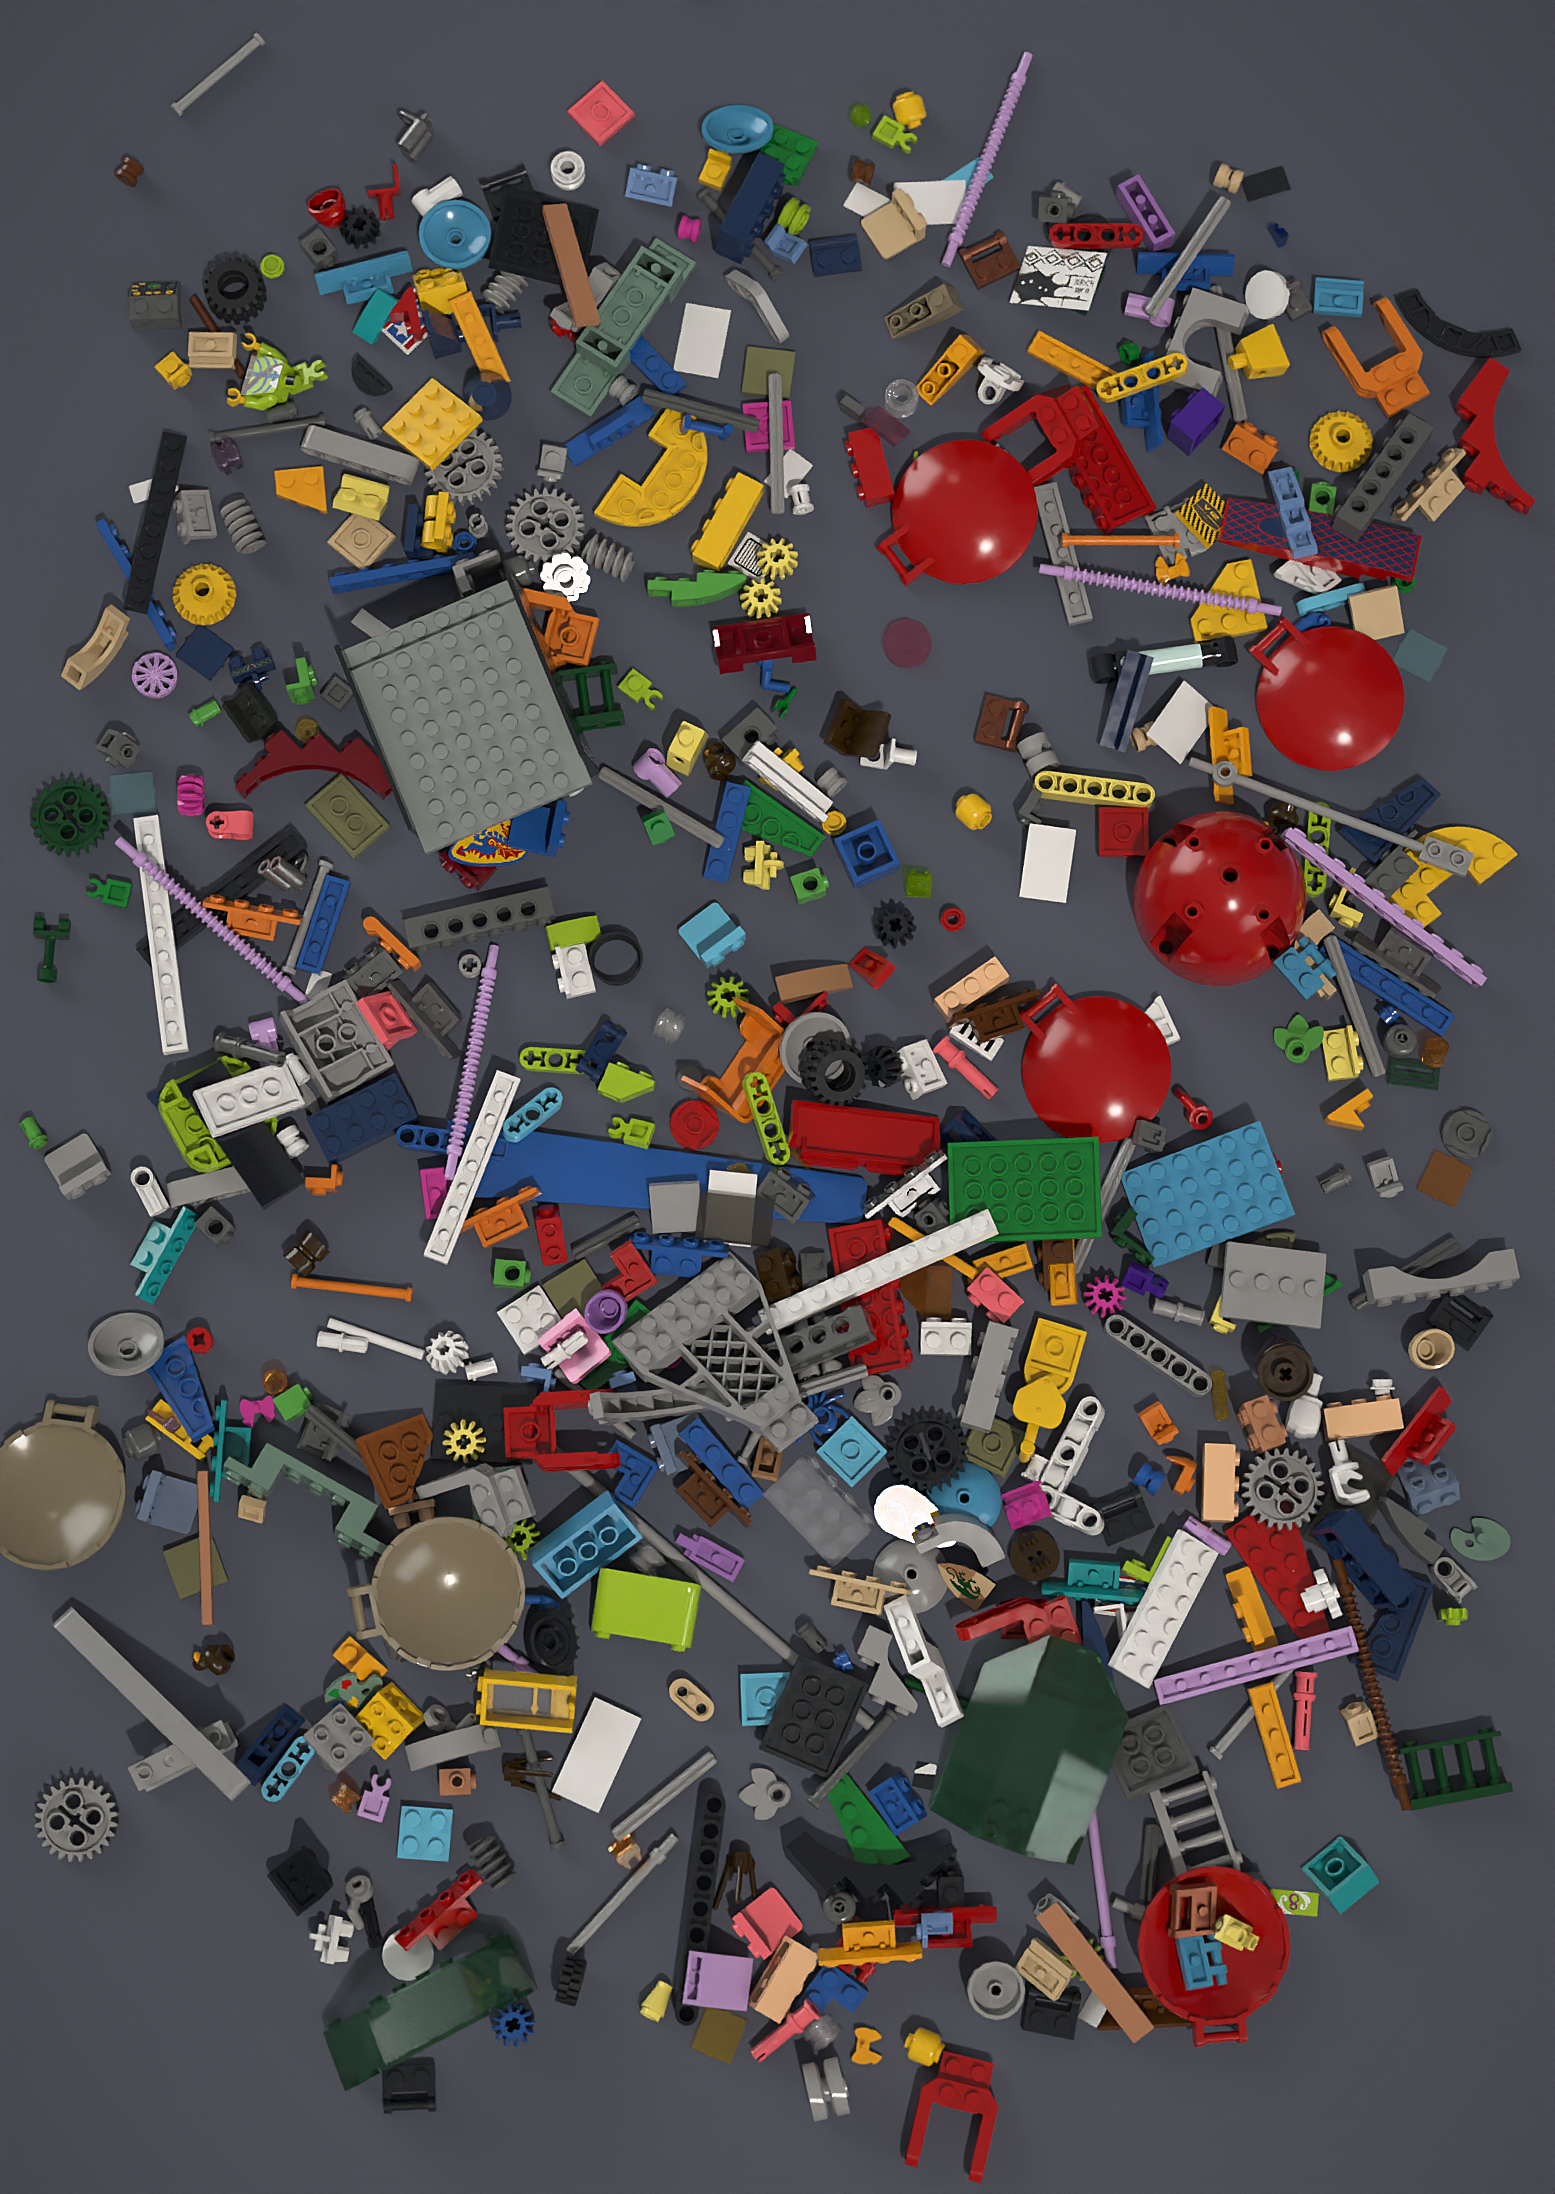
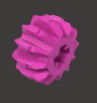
M188 774L182 775L178 780L177 804L181 815L195 816L203 813L205 809L206 787L202 776Z
M1109 1275L1104 1276L1103 1283L1097 1276L1094 1278L1096 1286L1092 1283L1086 1285L1091 1292H1084L1083 1297L1091 1299L1085 1303V1307L1094 1305L1091 1311L1092 1315H1095L1097 1310H1101L1100 1317L1105 1318L1107 1310L1109 1315L1112 1316L1115 1315L1114 1308L1119 1311L1123 1309L1122 1304L1119 1302L1126 1301V1296L1118 1294L1122 1293L1125 1288L1124 1286L1115 1287L1119 1281L1117 1278L1111 1284L1108 1283ZM1101 1291L1111 1295L1108 1299L1109 1302H1106L1105 1299H1099Z

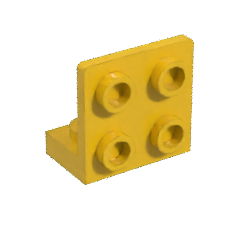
M391 1682L377 1692L355 1719L375 1740L371 1747L386 1760L411 1732L423 1724L424 1714Z

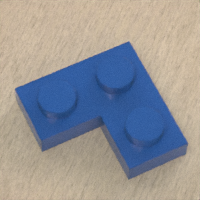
M616 1439L608 1453L618 1454L620 1452L621 1466L613 1469L624 1476L612 1496L634 1510L658 1471L659 1466L654 1461Z
M823 1966L796 2003L802 2007L804 2001L810 1999L822 2012L829 2001L834 1998L846 2009L854 2013L869 1992L837 1967Z

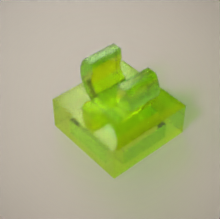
M912 869L911 873L908 872L906 897L931 899L933 874H930L928 870H925V874L916 873V869Z

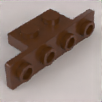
M1030 988L1017 993L1016 997L1010 998L1007 995L997 999L996 1003L988 1005L987 1002L974 1007V1010L967 1012L966 1009L958 1011L952 1015L953 1018L947 1023V1026L952 1028L970 1022L978 1044L1022 1031L1025 1026L1017 1006L1034 1001L1041 995L1040 989L1032 992Z
M1072 1239L1042 1240V1246H1038V1261H1043L1044 1271H1039L1040 1286L1045 1287V1292H1050L1049 1265L1074 1264Z
M681 1450L676 1454V1457L693 1474L675 1492L709 1527H712L728 1510L745 1528L752 1524V1521L749 1519L751 1517L750 1513L742 1506L738 1508L731 1501L733 1496L724 1487L720 1489L714 1483L716 1479L707 1469L704 1471L700 1469L696 1464L698 1460L691 1452L687 1451L685 1453Z
M1149 1987L1125 1988L1155 2026L1154 2028L1192 2026L1191 2021L1178 2016L1165 2007ZM1106 2010L1097 2026L1098 2031L1123 2030L1108 2010Z

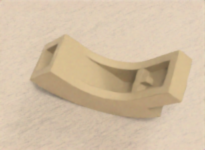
M112 604L108 606L103 613L96 632L89 642L79 652L68 658L61 677L79 690L94 681L122 647L128 635L126 628L130 618Z
M1318 909L1302 924L1292 946L1300 953L1304 950L1298 943L1301 938L1306 936L1311 943L1314 942L1318 945L1333 932L1335 927ZM1310 956L1305 959L1313 971L1318 967ZM1322 974L1319 977L1325 985L1315 994L1327 1001L1337 990Z

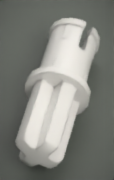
M579 1330L564 1342L559 1341L556 1348L541 1357L544 1366L548 1364L547 1369L553 1370L554 1367L566 1358H572V1354L588 1342L586 1334Z
M319 1331L317 1346L339 1349V1352L346 1350L366 1353L368 1339L347 1336L344 1332L335 1334Z

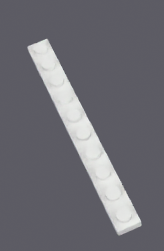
M159 816L133 818L137 851L144 852L148 856V860H153V865L158 864L159 870L164 869L163 873L166 875ZM140 866L163 1054L188 1052L189 1046L169 890H164L163 885L159 886V881H153L154 877L147 876L148 872H143V868Z
M986 1209L770 1305L769 1308L777 1331L999 1234L989 1210ZM765 1309L759 1310L760 1319L764 1322L767 1319ZM772 1329L766 1331L768 1336L773 1334Z

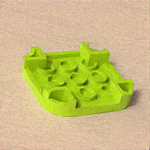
M223 1056L217 1059V1061H222L232 1077L251 1071V1067L246 1062L243 1063L236 1058ZM215 1062L177 1080L172 1079L166 1083L158 1103L161 1118L183 1159L191 1168L205 1173L220 1170L231 1165V1163L181 1093L177 1084L198 1074ZM276 1116L263 1121L273 1136H275L278 1120Z

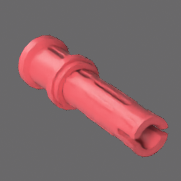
M947 1035L932 1052L934 1054L938 1053L948 1063L949 1068H955L987 1100H990L999 1088L965 1058V1051H960L949 1041L950 1037Z
M1295 1671L1294 1675L1297 1677L1296 1692L1293 1693V1697L1297 1702L1293 1749L1310 1750L1312 1701L1316 1699L1314 1682L1318 1673Z
M806 1999L802 2007L794 2013L790 2012L787 2015L786 2021L750 2049L752 2056L761 2063L794 2034L803 2033L808 2024L822 2017L818 2007L813 2001Z

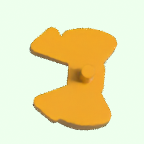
M1180 553L1176 554L1174 566L1168 567L1161 556L1158 557L1155 566L1158 567L1156 569V577L1159 583L1162 582L1163 585H1166L1170 579L1179 576H1190V568L1186 557Z
M864 2027L856 2028L854 2032L858 2040L856 2051L851 2056V2060L858 2064H869L871 2062L875 2065L882 2059V2056L869 2051V2046L871 2042L881 2039L882 2036L876 2030Z

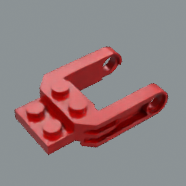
M1079 386L1073 387L1057 399L1037 394L981 433L984 442L993 443L1005 435L1012 434L1034 418L1038 419L1057 452L1027 472L1034 487L1041 485L1080 459L1083 448L1082 441L1102 428Z
M594 1389L541 1392L529 1407L504 1408L506 1460L531 1458L544 1472L599 1470L620 1467V1452L618 1454H598L597 1451L556 1454L554 1410L588 1408L589 1394L596 1392L617 1393V1390Z
M1065 1595L1042 1604L1022 1596L964 1619L955 1625L959 1640L967 1641L1020 1620L1029 1648L1034 1656L995 1672L996 1675L976 1683L980 1697L987 1698L1054 1672L1061 1658L1060 1652L1083 1643Z
M943 2051L938 2076L921 2086L904 2165L915 2168L918 2166L933 2102L941 2106L973 2114L981 2113L982 2116L972 2155V2166L968 2181L981 2184L999 2107L988 2090L994 2063Z

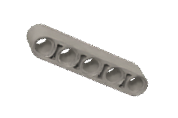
M308 425L300 447L303 452L404 485H412L420 463L413 456L314 425Z
M234 1167L166 1184L172 1210L182 1209L183 1206L188 1208L250 1192Z
M1112 1315L1107 1319L1104 1325V1333L1110 1340L1192 1396L1202 1397L1210 1391L1212 1380L1207 1373L1125 1317ZM1113 1321L1119 1322L1122 1325V1332L1113 1333L1109 1328V1324ZM1132 1336L1141 1337L1143 1346L1140 1348L1133 1347L1130 1343V1338ZM1160 1350L1164 1354V1360L1162 1362L1154 1361L1151 1357V1352ZM1175 1364L1182 1365L1185 1369L1184 1376L1174 1375L1172 1366ZM1200 1378L1204 1380L1206 1389L1203 1391L1196 1390L1193 1386L1194 1379Z

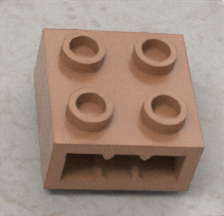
M1268 1395L1243 1403L1238 1409L1237 1419L1241 1428L1246 1427L1249 1435L1246 1441L1251 1452L1255 1451L1256 1455L1259 1456L1265 1451L1269 1452L1275 1448H1280L1286 1443L1285 1438L1288 1437L1286 1428L1283 1423H1278L1275 1415L1278 1413L1277 1406L1273 1399L1269 1400Z

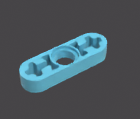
M1358 583L1303 599L1297 602L1296 606L1299 615L1306 616L1310 612L1318 613L1349 604L1348 595L1366 590L1363 583Z
M556 1088L544 1089L505 1120L502 1131L504 1138L509 1142L521 1141L561 1108L562 1093ZM547 1097L550 1099L556 1098L555 1104L553 1102L546 1104ZM529 1110H535L540 1116L536 1120H530L525 1114ZM520 1125L518 1133L515 1131L509 1132L510 1126L516 1128Z
M303 1736L298 1737L292 1743L263 1783L261 1792L267 1801H280L316 1753L309 1745L308 1748L311 1751L309 1753L304 1752L299 1758L304 1760L301 1765L296 1759L289 1757L292 1752L297 1756L300 1751V1747H298L300 1742L306 1743ZM288 1761L293 1762L296 1766L295 1774L290 1777L282 1773V1766ZM278 1774L281 1779L288 1781V1784L285 1786L281 1782L278 1787L280 1794L270 1797L268 1795L270 1790L267 1787L269 1785L274 1786L278 1782V1779L274 1778Z

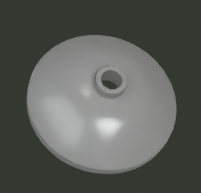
M825 1012L806 1013L790 1023L782 1036L779 1050L780 1060L787 1074L802 1084L804 1078L800 1076V1071L804 1070V1067L801 1066L802 1060L806 1061L807 1056L805 1054L807 1051H813L812 1047L807 1049L809 1042L820 1046V1041L822 1040L830 1042V1039H836L851 1046V1038L845 1025L838 1018ZM842 1060L835 1061L828 1067L825 1074L826 1083L831 1082L843 1072Z
M122 1313L104 1320L94 1329L88 1342L89 1356L93 1364L102 1372L114 1376H130L145 1371L159 1359L164 1349V1335L159 1324L152 1318L139 1313Z
M898 1539L886 1546L876 1559L873 1577L881 1578L880 1584L890 1585L891 1581L906 1584L905 1589L912 1590L911 1595L907 1596L910 1598L916 1614L933 1608L942 1599L948 1587L941 1576L937 1564L938 1562H946L937 1547L920 1554L914 1542ZM914 1570L916 1577L909 1579L907 1571ZM887 1591L884 1603L888 1604L905 1594Z

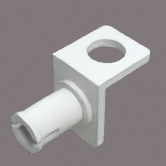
M891 738L887 745H880L878 751L880 758L878 761L872 762L868 758L860 757V765L885 770L893 762L914 766L917 750L896 748V739Z
M1123 1604L1092 1607V1612L1115 1609L1119 1639L1123 1637L1135 1611L1125 1612Z

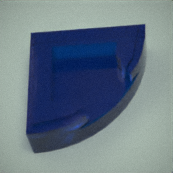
M1278 223L1267 227L1278 249L1285 246L1289 236L1285 228L1279 229Z

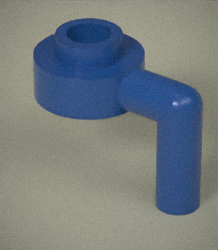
M774 659L759 661L758 666L762 667L761 688L789 693L790 683L771 681Z

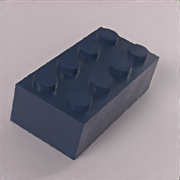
M761 153L757 154L719 229L716 254L739 264H742L745 257L749 258L755 246L753 242L755 238H760L764 229L765 218H770L774 209L773 203L775 199L779 200L783 192L784 186L782 185L786 178V175L783 174L785 164Z
M396 1073L306 1118L331 1167L332 1164H338L395 1135L400 1126L407 1124L415 1125L420 1122Z
M1350 1508L1332 1511L1311 1531L1334 1560L1338 1561V1559L1342 1558L1347 1576L1374 1609L1397 1607L1417 1587L1412 1581L1411 1574L1399 1566L1396 1562V1556L1381 1544L1379 1535L1368 1528L1364 1523V1517L1357 1510Z

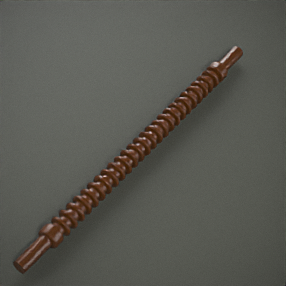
M1342 1558L1338 1559V1561L1333 1560L1340 1585L1337 1589L1339 1595L1343 1596L1341 1601L1345 1602L1343 1608L1347 1610L1345 1616L1349 1617L1347 1623H1350L1359 1649L1357 1658L1361 1660L1359 1666L1363 1667L1360 1672L1365 1674L1362 1679L1367 1681L1364 1686L1368 1687L1369 1691L1366 1693L1371 1696L1368 1700L1373 1703L1370 1708L1375 1710L1372 1715L1377 1718L1374 1722L1378 1723L1379 1726L1376 1729L1381 1732L1378 1736L1383 1739L1380 1744L1385 1747L1382 1751L1386 1752L1387 1755L1384 1758L1389 1761L1386 1765L1391 1768L1388 1773H1392L1390 1778L1391 1784L1396 1787L1402 1811L1409 1810L1412 1807L1405 1785L1407 1777L1406 1774H1402L1404 1767H1400L1402 1760H1398L1400 1753L1396 1752L1398 1746L1394 1745L1396 1739L1392 1738L1394 1731H1390L1392 1724H1388L1390 1717L1386 1716L1388 1710L1384 1709L1386 1703L1382 1702L1384 1696L1380 1695L1382 1688H1378L1380 1681L1376 1680L1378 1674L1374 1673L1376 1667L1372 1666L1374 1660L1370 1659L1372 1652H1368L1370 1645L1366 1644L1368 1638L1364 1637L1366 1631L1362 1630L1364 1624L1360 1623L1362 1617L1358 1616L1360 1610L1356 1609L1358 1602L1354 1601L1356 1595L1352 1594L1354 1586L1353 1583H1349Z

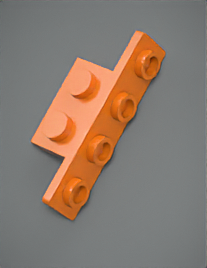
M210 895V897H206L203 900L202 904L203 907L228 911L226 925L229 926V930H234V934L274 941L278 921L300 925L303 921V915H299L298 911L293 909L273 910L274 907L271 905L259 904L258 907L249 905L248 901L236 899L232 902L225 900V897L220 895Z
M527 1186L519 1190V1195L511 1199L510 1196L498 1200L496 1202L497 1205L490 1209L484 1207L473 1213L474 1217L465 1220L460 1233L475 1227L483 1247L488 1248L530 1228L521 1204L542 1195L541 1189Z

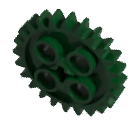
M71 777L69 784H66L63 778H61L60 786H56L52 781V789L50 791L43 787L45 795H36L40 803L31 805L37 811L29 814L31 819L36 820L30 823L32 829H37L33 833L36 838L41 837L39 840L40 845L47 844L46 849L49 852L56 848L55 853L57 856H60L65 851L67 858H70L71 852L74 851L80 857L81 849L90 853L88 846L92 845L97 848L98 845L95 840L97 838L100 840L105 839L101 831H109V828L104 824L111 821L109 816L104 815L110 812L108 806H103L107 803L106 798H99L102 794L99 789L93 792L94 786L92 783L85 787L83 779L76 784L74 778ZM70 796L77 797L75 804L66 805V800ZM56 802H60L66 811L75 818L77 823L85 829V833H81L66 818L64 813L55 805ZM53 812L59 814L55 821H47L49 814ZM93 814V819L90 822H82L84 815ZM66 831H75V834L72 838H63L64 833Z

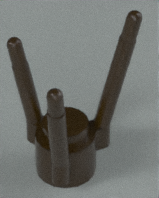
M553 1756L537 1757L539 1762L552 1761L554 1759ZM514 1758V1761H506L504 1769V1781L511 1782L513 1787H520L537 1793L535 1786L521 1782V1780L525 1781L526 1776H554L553 1772L527 1770V1765H523L528 1764L527 1758ZM547 1791L549 1798L558 1801L562 1799L560 1795Z
M732 1852L731 1858H727L726 1869L713 1905L714 1910L718 1909L732 1868V1873L737 1874L735 1903H740L743 1875H748V1870L753 1901L757 1899L755 1861H752L751 1853Z

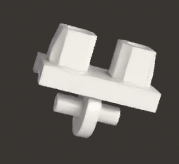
M329 1915L327 1925L319 1924L317 1934L310 1933L309 1938L316 1940L314 1950L322 1951L321 1962L328 1964L347 1962L349 1948L337 1945L339 1936H352L353 1923L343 1920L342 1917Z

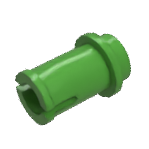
M212 699L197 710L192 709V713L188 715L195 727L199 725L202 727L205 721L222 712L215 700Z
M28 1117L19 1124L29 1140V1147L38 1150L47 1144V1136L42 1134L34 1117Z

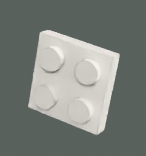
M540 1286L535 1287L497 1312L524 1355L540 1346L537 1340L562 1320Z

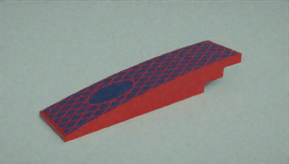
M1227 499L1218 540L1220 543L1285 560H1293L1304 565L1318 567L1357 579L1360 578L1361 574L1381 580H1386L1387 576L1411 582L1414 578L1422 537L1420 535L1370 523L1356 543L1332 529L1335 520L1332 515L1306 510L1311 522V531L1318 547V554L1294 559L1276 505Z

